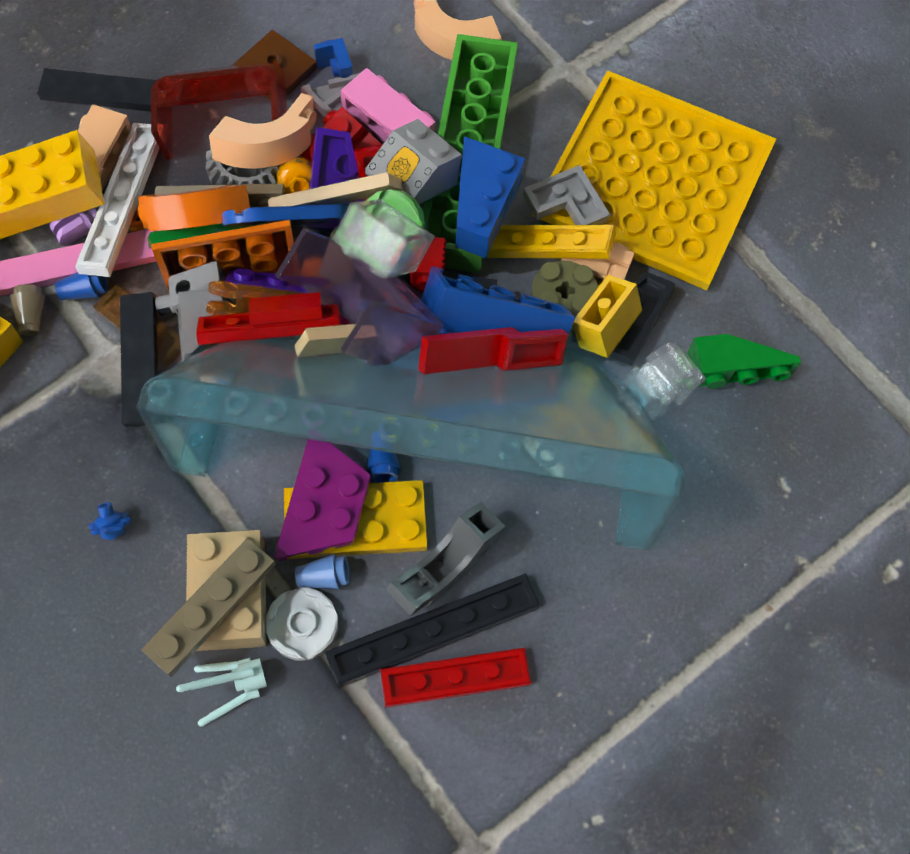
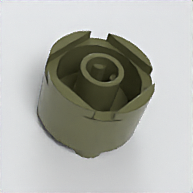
M571 261L547 262L541 266V269L536 274L530 295L564 305L576 317L596 291L598 285L593 276V271L586 265H580ZM573 324L568 337L572 336L575 332Z

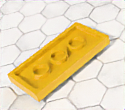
M423 480L370 483L354 545L341 548L330 547L320 553L311 555L304 553L287 557V559L327 557L333 554H337V556L427 551ZM284 488V520L294 488Z

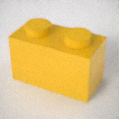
M609 274L605 277L574 319L573 327L580 348L606 358L610 356L642 312L637 284Z

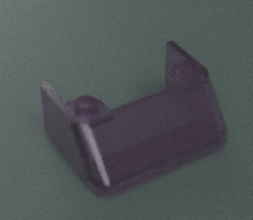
M305 228L302 229L275 274L280 280L304 287L308 293L320 292L322 305L339 304L341 314L351 324H356L341 347V351L344 354L361 358L375 367L380 365L388 366L421 347L422 336L438 335L444 326L443 322L379 259L369 253Z

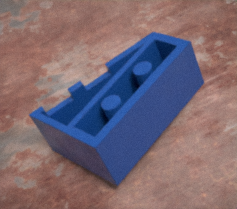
M464 136L455 247L487 258L522 182L525 158Z

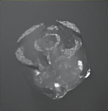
M673 341L649 354L645 358L647 362L640 369L635 366L625 376L623 383L652 420H656L668 411V405L675 402L677 405H681L694 394L692 390L702 384L706 378L678 342L675 343Z

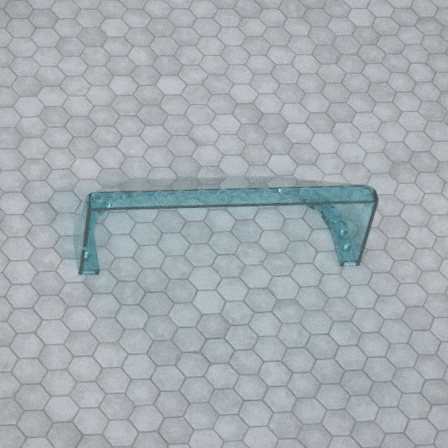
M360 310L358 314L339 311L352 324L369 323L370 318L365 314H361ZM373 324L376 335L363 351L297 357L294 345L301 335L217 343L149 379L141 390L137 410L172 472L206 477L218 426L221 424L621 490L615 545L648 551L683 498L684 471L630 390L604 365L568 346L565 348L563 364L560 366L503 371L498 366L424 375L418 370L421 347L413 345L410 339L404 336L386 334L380 330L379 326Z

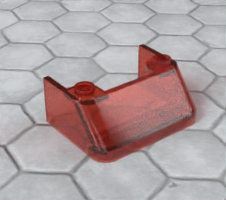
M269 61L175 72L156 80L151 88V133L166 160L172 159V106L271 95L272 121L287 112L286 79L283 69L279 64Z

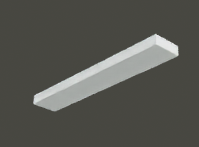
M132 124L104 193V205L98 208L75 265L78 274L111 276L138 206V196H141L164 138L165 131L163 125Z

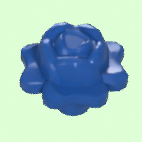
M111 502L98 505L99 516L88 525L91 529V534L100 535L103 540H113L118 536L124 535L126 532L125 526L132 522L129 513L114 511Z

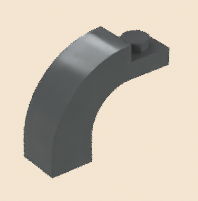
M482 502L478 503L460 515L443 540L419 563L391 581L386 591L410 616L425 605L431 606L471 570L494 544L506 526Z

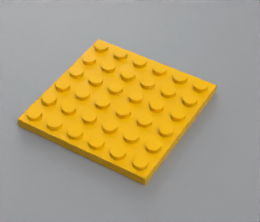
M607 70L550 177L580 165L610 213L609 221L601 225H614L616 230L614 243L623 244L628 248V251L634 252V260L707 291L776 138ZM566 209L540 218V220L552 225H575Z

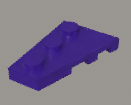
M317 127L309 189L358 179V170L350 132ZM362 199L343 203V205H352L355 217H360L364 201ZM341 222L306 224L305 226L334 229Z

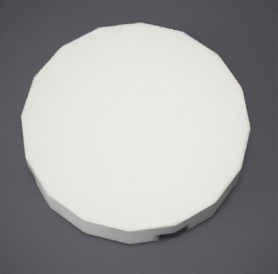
M309 587L282 593L271 604L266 615V633L272 647L282 656L295 661L311 660L324 654L333 644L338 632V615L332 601L322 592Z

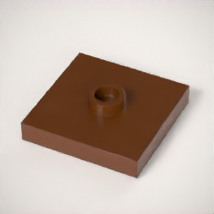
M272 29L232 64L231 68L232 73L277 105L317 69V61Z

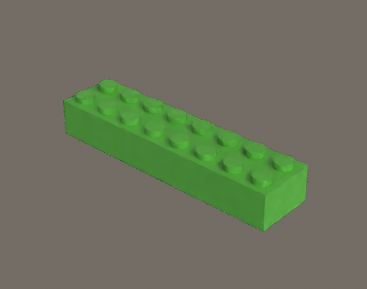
M457 34L438 135L462 155L464 136L498 149L502 147L518 42ZM461 157L457 185L425 201L423 237H440L446 240L445 268L480 273L483 257L455 247L462 167Z

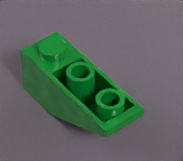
M730 334L694 337L688 350L695 387L707 386L709 389H716L728 383L737 382L740 385H750L763 379L783 381L790 378L801 363L800 356Z

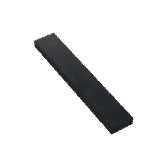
M525 573L325 651L337 687L340 688L380 672V669L393 667L539 609L540 604Z

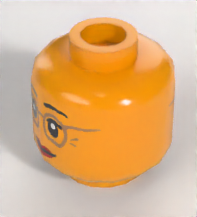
M296 157L280 164L276 174L277 184H284L286 194L309 190L312 163L303 157Z

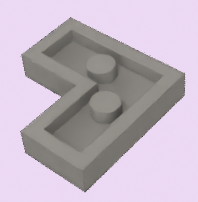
M580 165L523 188L522 195L537 220L566 209L575 225H601L609 221L610 213Z

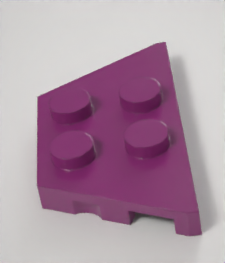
M310 430L275 551L274 557L277 561H285L287 557L309 553V555L320 553L330 547L341 548L354 545L371 476L366 470L313 430Z

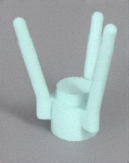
M246 658L239 661L197 665L194 667V671L197 673L231 670L232 672L191 681L176 687L177 692H184L234 681L237 692L245 691V693L198 721L200 727L214 721L247 700L260 697L258 689L267 687L260 658L255 660Z

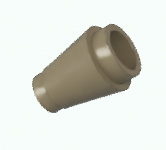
M25 284L15 286L10 299L18 333L23 336L38 335L40 333L39 328L45 295L41 293V288L36 285Z

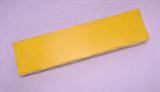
M501 225L487 258L610 259L616 230L614 225Z

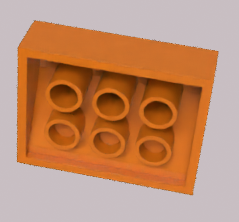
M290 220L151 244L153 254L168 291V279L170 276L215 261L218 262L226 275L236 269H249L260 273L300 274Z

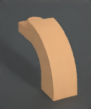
M413 0L415 31L430 50L444 58L453 59L457 34L502 40L493 16L468 21L458 20L445 14L440 9L436 0Z
M301 93L283 116L268 123L252 124L225 116L209 135L213 160L233 167L257 169L280 165L296 158L311 145L310 130L313 128L317 116L314 111L313 96Z

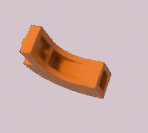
M246 184L226 185L181 193L138 196V215L143 222L144 229H149V231L223 223L222 213L224 211L234 210L235 213H242L243 210L250 208Z

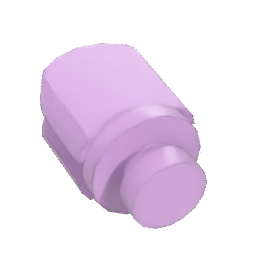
M92 208L50 223V229L56 235L61 245L69 246L89 233L97 210Z

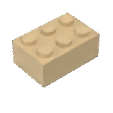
M261 531L187 534L186 602L246 538H249L265 552V541ZM266 576L196 651L267 647Z

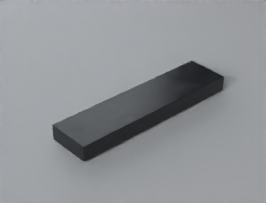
M44 68L37 94L40 100L161 112L167 87L165 81Z
M153 292L120 295L122 424L125 427L159 424L157 309L155 306L156 295Z

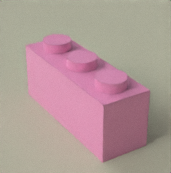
M368 68L363 70L340 90L342 107L383 143L393 130L416 119H419L435 132V121L428 112L418 109L405 94L398 93L388 85L382 76H376Z

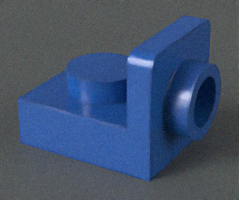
M343 38L327 40L314 45L317 68L330 66L333 77L347 78L353 74L352 64Z

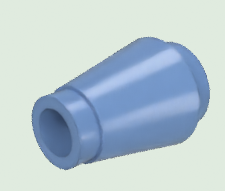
M333 554L303 564L302 566H296L295 580L298 588L341 589L342 585H348L350 582V572L346 556L338 557L337 554Z

